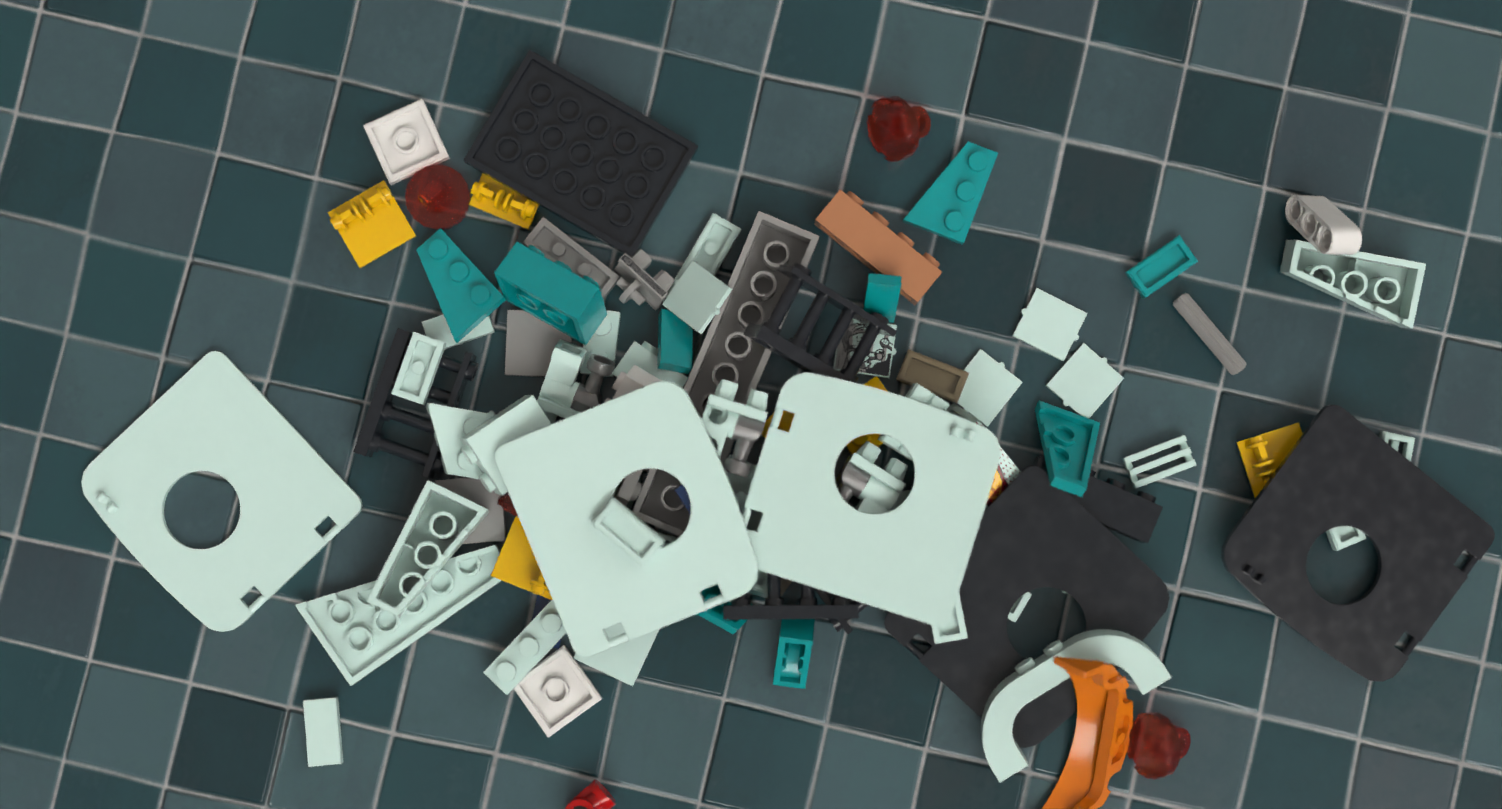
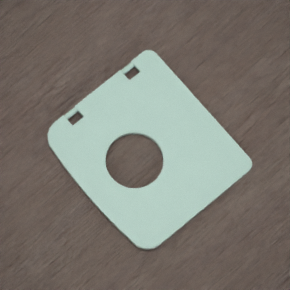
M218 351L207 353L101 452L85 469L81 481L84 496L139 563L205 626L220 632L235 630L244 624L256 610L319 553L332 538L357 517L363 506L362 500L357 493L225 354ZM198 471L213 472L225 478L235 489L240 502V517L233 533L221 544L208 549H195L179 542L168 529L164 516L166 497L172 486L182 477ZM329 516L336 524L322 536L316 528ZM255 586L262 595L248 606L242 598Z
M813 373L794 375L785 382L780 392L742 512L746 528L752 509L763 513L758 532L747 529L757 560L758 570L934 626L945 625L951 618L1000 460L1001 449L998 439L989 429L901 395ZM783 410L794 413L789 433L778 429ZM867 434H882L897 440L906 448L914 464L915 479L909 496L900 506L883 514H867L854 509L841 497L835 483L834 470L840 452L849 442Z
M670 381L652 383L505 443L496 450V464L571 645L578 655L583 657L592 656L721 603L738 598L750 591L755 584L758 575V564L732 486L702 419L686 390L678 384ZM655 468L672 474L684 485L690 498L691 516L683 534L674 542L660 547L645 566L641 567L591 523L613 498L618 484L627 475L640 469ZM718 584L722 594L704 601L701 590ZM622 622L626 633L608 639L605 628Z

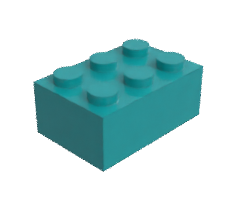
M516 241L494 272L506 301L584 345H587L607 316L600 286L595 280L585 275L581 278L572 273L571 268L562 261L556 260L553 262L545 258L543 252L533 245L526 247Z

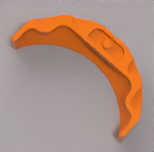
M1054 656L1053 663L1065 669L1074 684L1077 698V720L1072 746L1064 769L1051 795L1041 809H1097L1103 806L1111 792L1108 789V783L1112 775L1121 770L1130 741L1129 734L1133 723V701L1127 698L1126 693L1129 684L1124 676L1120 675L1112 665L1106 662Z

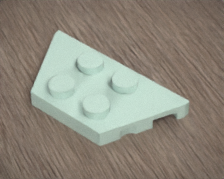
M427 403L426 409L428 414H430L435 432L434 437L440 449L445 473L479 479V476L483 473L476 463L471 465L463 455L461 448L464 444L460 438L495 415Z

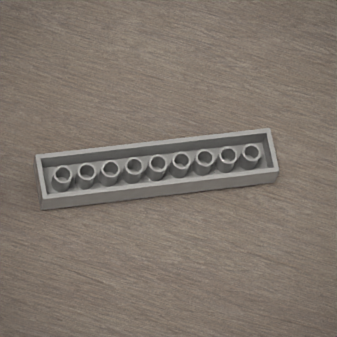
M758 211L727 285L733 290L720 307V313L714 316L684 387L701 419L710 394L714 395L722 379L738 384L734 402L743 405L747 404L751 389H757L772 351L743 334L749 323L762 325L763 321H768L790 280L789 277L778 271L780 265L793 266L794 263H798L808 267L819 240L818 235ZM787 312L786 316L784 317V319H783V321H782V323H781V325H780V327H779L780 330H781L782 327H783V324H784V322H785V320H786V317H787V315H788V312ZM726 438L720 457L722 465L729 456L735 441L734 439ZM650 468L632 512L642 521L678 536H681L687 528L691 516L675 491L682 483L675 476L664 470Z

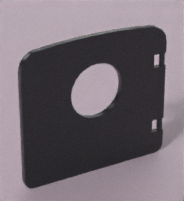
M1329 404L1318 412L1226 537L1222 546L1221 558L1225 569L1248 592L1293 630L1362 677L1371 681L1383 682L1393 678L1409 659L1410 653L1418 642L1422 641L1468 577L1467 575L1478 560H1481L1494 541L1495 533L1487 522L1345 409L1338 405ZM1339 526H1350L1363 532L1373 543L1378 557V571L1371 588L1359 599L1345 604H1334L1322 599L1311 587L1306 573L1307 555L1314 541L1325 531ZM1466 551L1471 556L1460 570L1454 563L1462 552ZM1404 632L1411 636V639L1403 650L1399 651L1394 646Z
M1031 465L1024 468L983 512L959 590L968 638L935 644L931 624L890 611L885 616L884 624L886 630L899 643L906 647L925 667L982 718L984 707L993 690L1006 677L1016 671V665L1026 659L1014 649L1007 634L1009 612L1014 603L1025 593L1042 587L1057 588L1065 591L1077 600L1084 612L1086 621L1085 632L1097 629H1110L1127 633L1141 641L1145 639L1166 612L1170 597L1167 586L1156 573L1068 492L1051 486L1048 474L1042 468ZM917 633L931 644L925 653L910 641ZM1110 664V665H1112L1116 670L1119 668V666H1117V665ZM1071 678L1066 679L1021 708L1014 719L1012 729L1013 738L1019 747L1026 748L1039 744L1077 711L1076 692Z

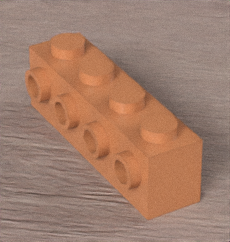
M840 189L815 219L814 225L875 274L901 276L900 294L913 305H916L941 275L942 271L938 269L940 263L930 254L925 252L921 255L912 248L914 242L902 232L896 235L887 227L889 222L879 213L874 211L870 214L862 207L864 202L853 192L848 191L845 194Z

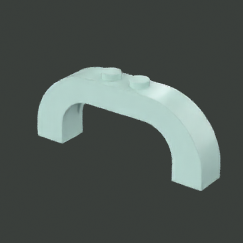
M1097 629L1082 632L1064 642L1060 640L1054 641L1043 649L1045 654L1035 660L1032 657L1027 658L1016 665V671L999 683L989 696L981 719V739L985 756L998 781L1002 782L1028 766L1027 759L1013 738L1012 733L1014 719L1018 712L1027 703L1070 678L1065 669L1053 663L1054 656L1096 660L1117 665L1131 676L1142 695L1172 678L1157 655L1149 646L1132 635L1116 630Z

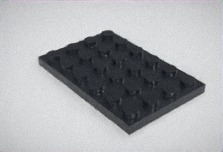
M529 50L465 156L464 162L621 253H626L628 256L633 257L641 247L698 150V145Z

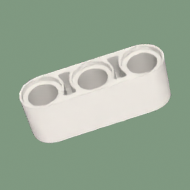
M1292 195L1288 198L1285 208L1286 219L1320 253L1354 255L1359 251L1362 243V234L1359 227L1326 197Z

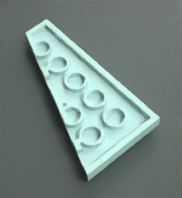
M492 545L450 558L400 617L367 602L376 581L299 603L295 606L349 685L353 686L502 580L491 576L501 551L497 545Z

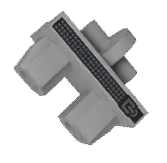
M642 249L637 250L633 257L625 253L619 258V263L614 269V272L620 276L616 285L624 291L619 300L625 304L632 299L639 306L646 301L654 310H657L668 295V290L673 284L674 279L663 270L654 278L644 271L651 264L652 260Z

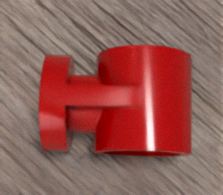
M594 779L576 797L570 800L565 809H573L576 806H584L587 809H611L617 803L609 791L598 780Z

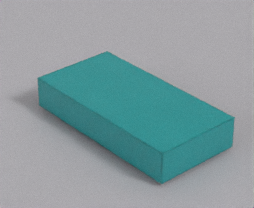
M1178 235L1126 271L1125 274L1144 299L1197 263L1198 260L1182 237Z
M869 273L863 310L869 314L872 311L886 317L889 323H894L902 277Z
M661 309L658 315L657 368L689 374L692 369L693 328L670 310Z

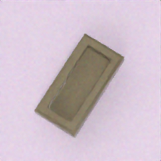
M908 349L896 381L909 386L917 383L939 398L957 404L969 373Z

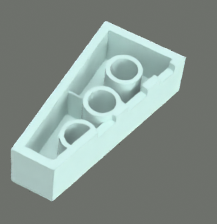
M1286 240L1280 273L1401 328L1413 329L1426 264L1360 251L1354 255L1322 254L1309 242Z
M427 480L367 602L400 617L487 516L489 510Z

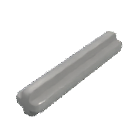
M1183 293L1174 300L1173 306L1229 373L1236 375L1241 372L1247 365L1245 360L1188 293Z

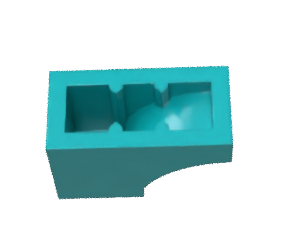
M781 619L773 685L805 689L813 644L815 619Z

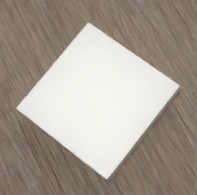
M423 99L363 125L391 185L450 159Z
M565 645L538 663L514 688L548 738L602 699V696L577 661L573 659L574 657Z

